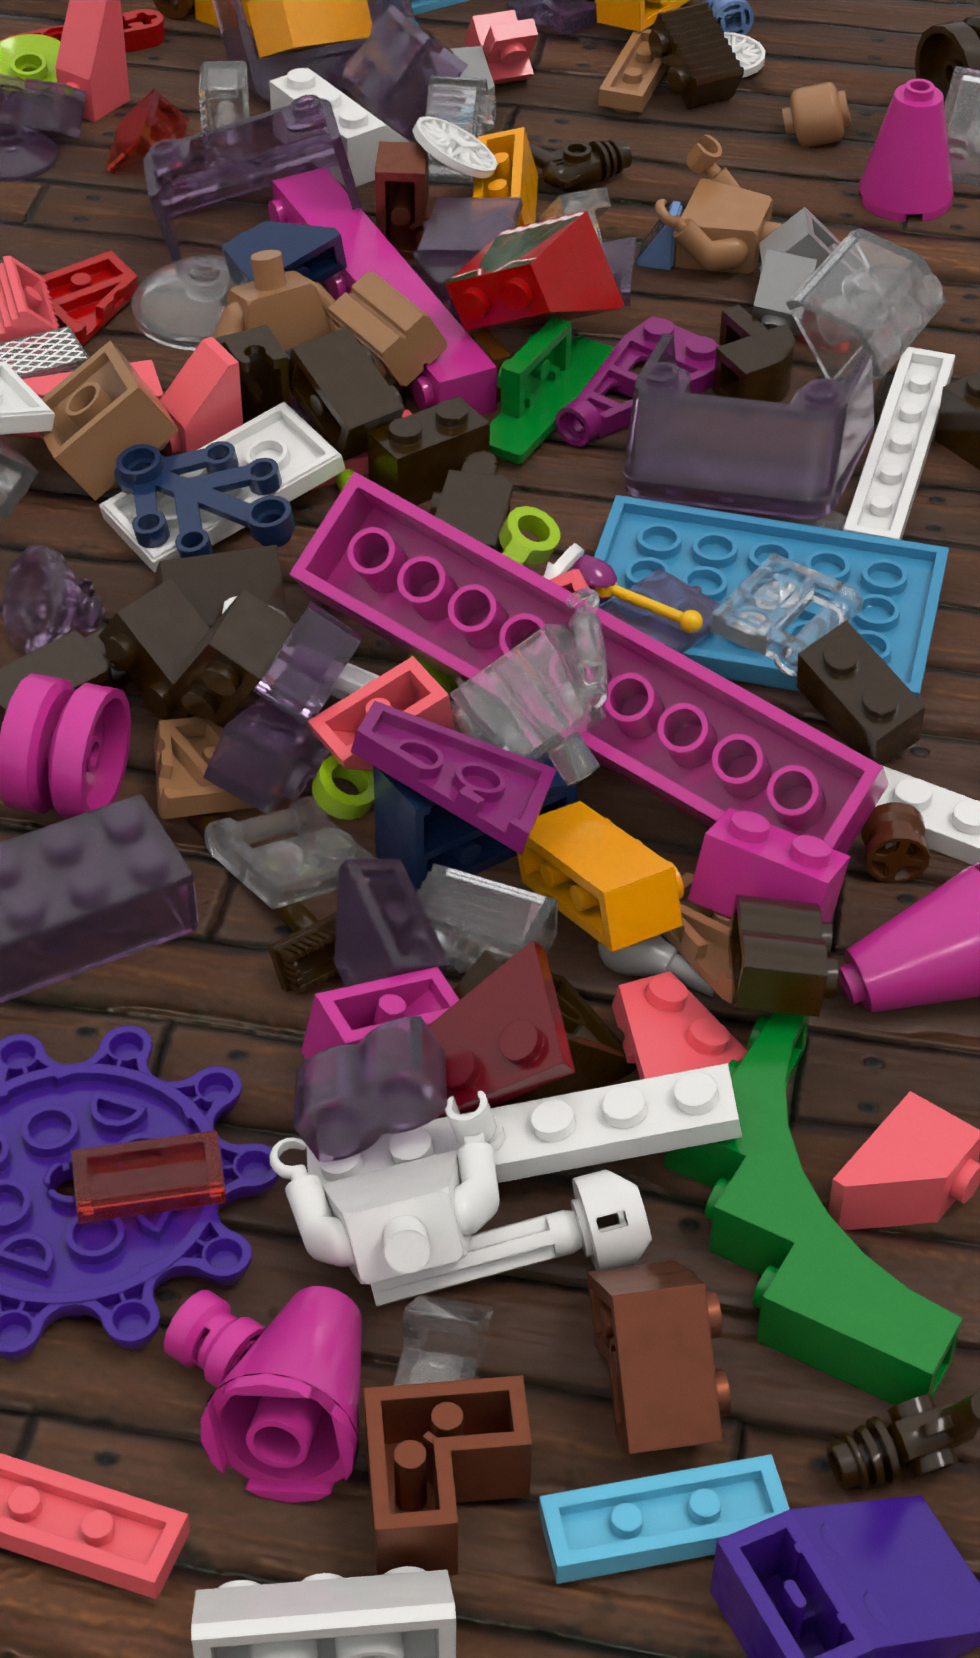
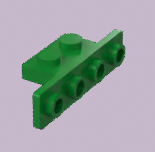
M555 316L537 333L531 334L526 344L511 359H506L499 370L497 386L501 390V413L490 423L491 454H495L499 459L517 464L523 463L556 428L555 417L557 412L579 396L615 347L581 336H576L571 340L572 322Z

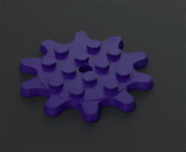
M124 1025L112 1029L101 1040L97 1052L88 1060L77 1064H61L52 1060L46 1054L40 1040L32 1035L20 1033L0 1040V1357L7 1361L25 1359L33 1353L41 1335L49 1325L63 1317H79L83 1315H88L101 1321L105 1333L118 1347L130 1351L142 1349L153 1340L158 1331L160 1314L153 1293L165 1282L175 1277L192 1276L202 1278L216 1285L229 1286L243 1278L252 1261L251 1246L246 1238L228 1229L221 1223L218 1212L231 1201L259 1196L269 1192L278 1180L279 1175L274 1172L270 1165L269 1156L272 1147L257 1143L242 1145L228 1143L221 1139L214 1131V1126L217 1122L235 1108L241 1096V1078L235 1071L227 1067L212 1066L200 1070L190 1078L182 1081L168 1082L161 1080L151 1074L148 1069V1061L153 1048L152 1039L148 1032L137 1026ZM74 1179L84 1180L92 1184L83 1192V1200L77 1201L73 1195H62L55 1190L64 1182Z

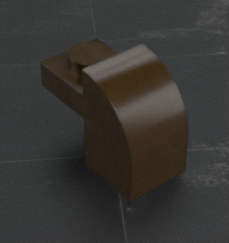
M740 305L722 310L719 344L722 346L716 347L713 392L743 418L777 405L788 395L791 384L795 338L786 324L768 330Z

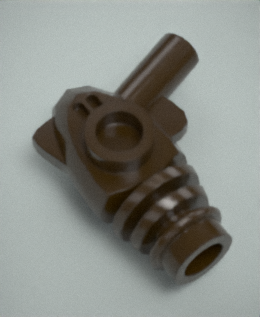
M610 139L600 142L592 141L589 144L574 141L565 144L563 149H558L552 153L529 142L535 166L543 169L542 176L544 182L556 188H562L564 191L572 194H581L588 191L591 184L603 182L615 173H621L623 169L630 167L632 163L631 150L625 140L616 141Z
M980 1391L959 1402L956 1401L936 1407L931 1394L922 1395L888 1409L887 1412L892 1424L886 1428L877 1416H873L867 1419L866 1427L860 1424L854 1429L853 1437L849 1433L843 1432L838 1441L826 1445L831 1470L841 1489L846 1490L854 1486L866 1489L869 1480L873 1484H884L885 1479L888 1483H898L901 1480V1467L909 1465L915 1479L956 1464L958 1459L953 1448L973 1440L980 1429Z

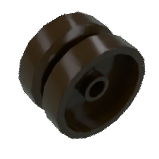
M980 14L967 17L963 21H949L932 25L923 32L917 45L915 57L916 79H925L932 82L943 93L946 126L948 127L971 123L980 117Z

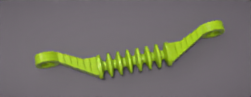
M529 506L517 507L512 510L499 532L500 544L504 549L502 554L521 565L535 566L544 564L550 559L561 538L559 527L554 519L546 512ZM520 530H527L533 533L540 542L526 538ZM415 657L449 694V698L459 689L460 682ZM331 755L323 761L312 783L313 797L318 806L327 814L338 819L353 820L361 818L374 803L373 771L344 769L336 758ZM344 778L352 782L357 787L359 794L349 795L340 791L332 779Z

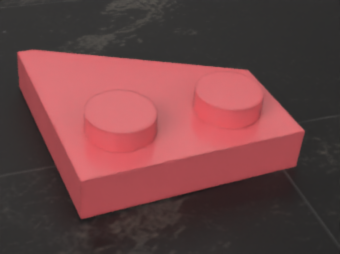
M671 971L618 986L612 1008L617 1027L625 1035L622 1045L627 1063L636 1064L640 1080L726 1063L729 1064L733 1059L741 1062L748 1052Z

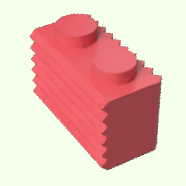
M3 256L4 263H0V346L12 341L21 342L28 337H41L48 332H60V325L55 317L57 314L54 312L55 308L52 306L53 303L49 296L50 292L45 284L47 281L12 256ZM48 333V334H47L46 336H44V337H50V338H52V337L55 336L56 334H54V333ZM29 338L25 342H34L38 338ZM40 339L36 343H45L49 339ZM9 343L5 347H14L19 343ZM22 343L17 347L25 348L29 344ZM33 344L28 348H37L42 344ZM44 345L40 349H47L49 345ZM2 348L0 352H7L11 348ZM13 349L9 353H18L22 349ZM25 349L21 353L29 354L33 350ZM36 350L32 354H41L45 350ZM6 354L1 358L9 359L12 356H14V354ZM17 355L12 359H22L26 355ZM29 355L25 359L33 360L37 356ZM10 360L7 364L13 365L17 360ZM21 361L16 365H25L30 361ZM19 366L12 367L14 371H17L21 368ZM24 367L20 371H27L30 367Z

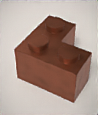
M379 141L375 167L376 227L405 260L469 262L475 256L477 237L471 218L474 188L429 187V153L419 143Z
M675 1260L587 1272L594 1343L597 1350L608 1361L615 1434L629 1454L723 1441L720 1417L731 1414V1396L724 1369H715L712 1339L721 1338L723 1330L721 1309L716 1292L706 1291V1284Z
M523 1375L364 1388L366 1447L376 1575H384L392 1569L405 1566L418 1567L425 1571L447 1569L449 1575H458V1515L456 1503L530 1497L532 1440Z

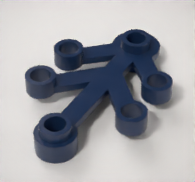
M226 441L214 442L203 449L168 457L160 454L159 450L154 446L140 444L127 448L117 458V467L114 473L115 480L121 491L134 495L137 516L132 522V527L137 542L142 547L155 548L161 546L170 537L165 515L158 511L157 491L175 499L180 532L175 540V545L180 558L213 554L209 535L202 527L200 509L249 528L253 539L262 546L277 545V548L290 541L295 530L294 516L287 499L281 496L270 495L259 498L250 504L223 493L248 486L251 492L257 495H268L277 491L282 484V478L277 462L271 458H259L248 465L239 467L235 447ZM206 468L208 473L192 478L180 476L181 474Z

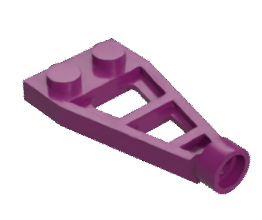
M651 316L621 338L579 396L557 412L555 424L558 433L568 444L581 447L595 437L601 438L707 391L713 386L716 347L722 345L716 343L712 338L699 336L680 328L667 319ZM640 362L673 378L657 384L630 371L636 363ZM610 389H613L633 399L621 404L603 395Z

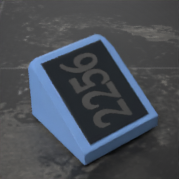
M673 201L667 211L672 216L678 214L681 217L683 206L681 202ZM659 219L643 239L636 265L639 267L670 270L675 263L676 239L673 237L675 229L666 226Z

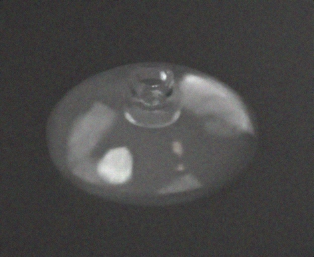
M218 255L187 257L168 263L149 274L138 285L131 300L132 317L138 329L144 335L160 344L189 351H195L202 339L213 337L222 311L227 306V293L230 288L236 286L230 279L225 257Z

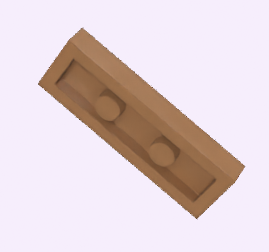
M645 29L642 32L633 31L599 88L598 106L613 108L615 111L625 114L643 112L666 71L662 60L655 58L650 51L648 40L651 29Z

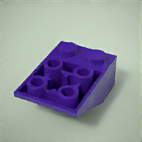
M922 1495L789 1509L717 1540L710 1593L748 1658H955L980 1647V1583Z

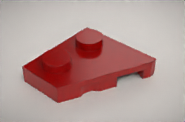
M112 250L42 275L47 281L45 284L48 286L47 290L50 292L49 296L53 303L52 306L57 314L55 317L58 319L59 329L62 331L68 328L63 333H71L72 335L67 338L75 339L71 344L79 345L78 348L83 347L138 293V276Z

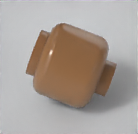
M823 82L793 90L790 96L791 107L782 108L787 136L796 135L798 143L804 148L838 142L843 139L845 128L852 127L846 91H838L836 85L832 82Z

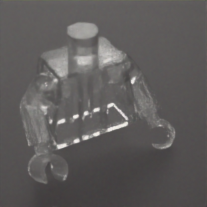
M591 588L576 590L567 598L566 605L571 609L581 601L587 600L575 610V614L570 618L569 630L565 624L545 625L468 681L459 676L456 677L454 682L457 683L458 688L449 693L454 700L450 699L454 718L453 725L457 732L540 763L550 758L568 787L583 780L600 767L581 736L606 718L602 705L608 697L607 653L600 619L595 614L599 607L600 597Z

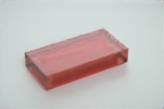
M217 1130L71 1150L79 1224L226 1203Z

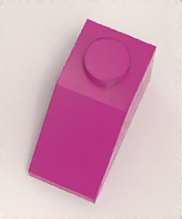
M438 966L317 993L314 996L301 1053L330 1101L365 1093L363 1079L457 1003L459 998Z

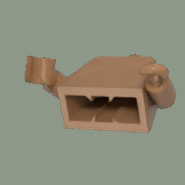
M704 135L688 153L687 166L694 173H706L709 179L700 178L681 217L678 214L672 216L665 207L667 200L659 199L655 204L657 216L662 223L675 229L673 232V237L676 239L674 267L711 272L753 273L761 259L759 243L782 224L771 222L773 200L769 195L743 189L726 167L721 169L715 163L722 154V147L715 138L710 135Z
M259 251L250 257L254 281L229 289L227 293V306L222 311L213 338L216 340V337L267 325L288 355L289 360L293 347L333 333L338 329L328 316V308L335 302V299L319 282H314L296 271L285 272L280 251Z

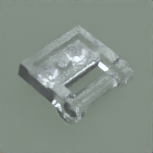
M772 553L712 613L710 631L773 659L776 667L784 674L797 676L798 653L836 628L840 623L846 620L848 622L851 621L861 611L863 600L860 593L852 586ZM812 602L824 606L796 636L784 631Z
M313 796L296 799L287 809L238 822L232 818L212 821L205 829V844L210 854L272 909L369 881L372 878L376 858L355 842L350 834L341 830L328 819L327 813L318 806ZM295 832L299 835L255 848L249 846Z

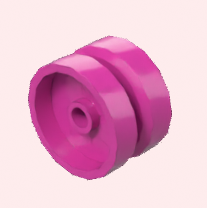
M34 673L25 677L19 683L10 699L0 732V797L5 806L46 814L54 806L61 818L99 824L109 814L118 797L127 766L131 738V715L129 701L124 691L90 683H84L77 690H74L71 682L66 679Z

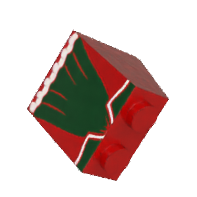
M587 210L503 230L445 283L465 331L544 326L553 316L564 320H572L618 310L625 305Z

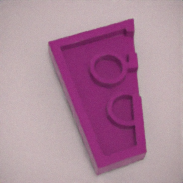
M375 700L357 729L351 748V753L521 855L557 771L556 768Z

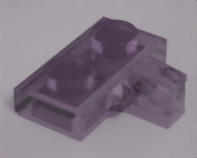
M514 0L506 3L507 11L515 10L518 21L533 18L535 26L538 24L540 26L550 24L555 31L571 34L577 32L579 28L597 24L596 7L586 0Z

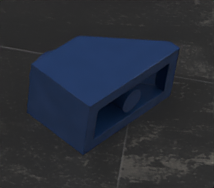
M263 221L250 230L239 233L231 241L222 245L230 279L236 286L254 281L250 257L252 254L264 250L280 251L285 272L296 271L314 282L321 283L347 268L341 234L336 228Z

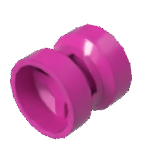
M200 1290L192 1295L172 1318L163 1343L164 1352L186 1368L198 1366L203 1369L205 1380L217 1388L265 1331L266 1327L249 1316L235 1317L231 1314L230 1304L210 1290Z

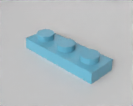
M772 1454L539 1496V1517L556 1584L715 1555L718 1539L790 1509Z

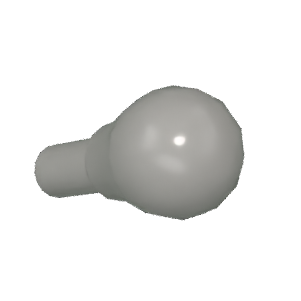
M660 935L615 952H611L598 942L601 960L606 967L615 973L628 976L650 977L671 971L685 986L712 998L716 994L681 954H678V949Z

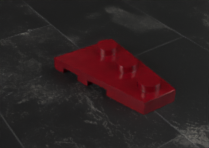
M532 940L363 1079L373 1131L447 1117L445 1104L451 1096H454L460 1114L477 1110L480 1105L478 1091L480 1090L486 1094L490 1108L575 1073L545 949Z

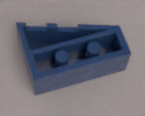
M535 740L494 745L557 769L539 815L576 802L577 782ZM373 766L376 857L416 902L517 856L516 851Z

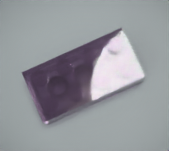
M142 794L0 842V1003L199 930L194 874Z

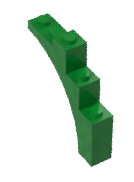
M774 1012L769 1017L763 1014L759 1017L751 1032L747 1045L748 1052L742 1061L739 1062L733 1059L728 1064L742 1137L666 1151L664 1167L713 1188L704 1213L705 1218L712 1221L709 1252L762 1275L752 1299V1306L760 1310L757 1342L895 1406L926 1394H931L932 1398H934L953 1362L963 1318L917 1294L865 1255L826 1211L802 1170L788 1126L786 1090L805 1050L810 1016Z

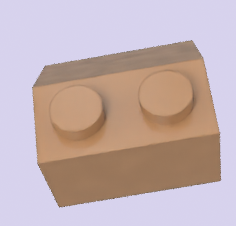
M111 340L42 398L46 405L55 413L52 431L40 432L53 458L95 501L105 492L118 487L114 473L117 467V458L124 450L135 445L147 444L156 447L160 452L166 447L170 438L179 431L164 405Z

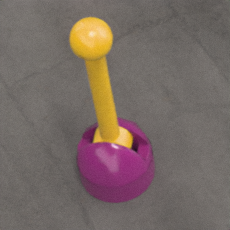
M586 554L573 567V569L580 570L590 588L596 605L608 602L613 596L679 623L684 632L689 634L698 632L703 625L701 614L695 610L682 612L618 586L614 570L603 560Z

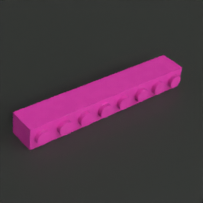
M327 168L272 180L273 200L268 203L271 221L336 228L341 234L347 268L323 281L324 285L328 288L329 294L335 301L345 292L350 294L352 292L351 286L367 271H374L428 314L448 342L447 349L430 365L425 363L423 365L424 371L407 386L412 392L420 409H427L442 401L460 396L480 415L496 411V365Z

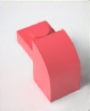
M515 10L472 16L464 38L466 47L482 46L494 85L532 78L534 73L529 56L538 36L534 19L518 21Z

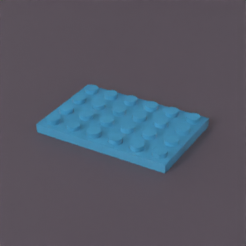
M616 495L594 557L605 561V563L612 567L617 576L618 586L682 612L695 610L701 614L703 625L698 632L689 634L681 629L679 623L613 596L608 602L597 605V607L726 679L800 691L796 687L798 653L847 620L919 699L947 565L949 547Z

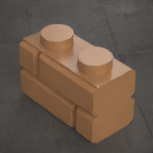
M367 271L351 286L352 292L350 294L345 292L328 308V316L338 328L336 331L348 327L359 344L369 349L375 366L383 377L389 375L400 386H408L424 371L423 365L425 363L430 365L447 349L448 342L430 316L374 271Z

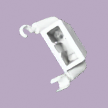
M481 1090L478 1091L480 1105L477 1110L468 1115H460L454 1096L449 1097L446 1101L445 1111L456 1140L463 1145L458 1151L456 1149L321 1184L318 1176L308 1175L305 1165L289 1166L279 1160L280 1155L288 1149L305 1150L306 1143L304 1140L291 1137L278 1141L271 1150L269 1156L270 1165L277 1175L291 1180L285 1188V1193L307 1252L320 1262L339 1267L348 1266L360 1284H373L450 1264L465 1258L471 1235L493 1218L500 1203L494 1149L491 1144L486 1143L496 1133L497 1125L486 1094Z

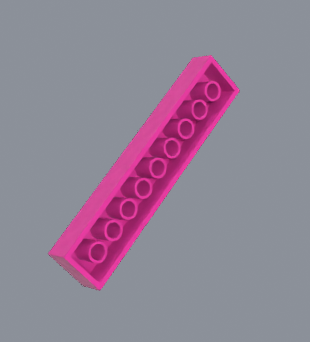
M355 471L289 573L311 597L710 828L729 808L737 811H751L765 817L771 825L799 836L809 835L820 838L827 842L831 849L847 854L889 785L884 768L880 764Z

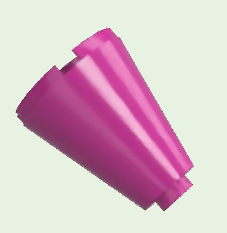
M911 79L906 84L896 88L860 179L859 194L862 195L861 204L865 209L878 217L896 222H906L907 214H922L921 222L944 215L952 205L953 182L943 93L928 80Z
M980 862L965 868L844 951L845 965L838 967V978L844 994L851 1005L861 1002L868 1013L980 997Z
M311 1286L295 1293L210 1396L201 1417V1443L211 1463L223 1475L229 1465L235 1471L248 1478L245 1490L261 1498L286 1503L318 1501L331 1494L335 1483L344 1477L346 1481L352 1473L359 1449L362 1316L359 1308L351 1298L336 1289L324 1286Z

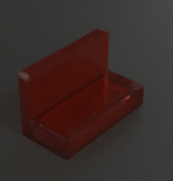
M154 88L118 123L105 168L114 174L136 153L165 177L177 166L189 118Z

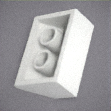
M309 68L293 69L287 75L269 81L272 131L320 168L326 167L333 177L347 189H352L375 180L379 141L410 142Z
M405 1566L392 1569L384 1575L343 1578L336 1574L320 1573L308 1576L300 1582L260 1585L254 1581L235 1580L227 1582L218 1588L196 1590L191 1622L194 1658H456V1611L448 1570L425 1571L418 1567Z

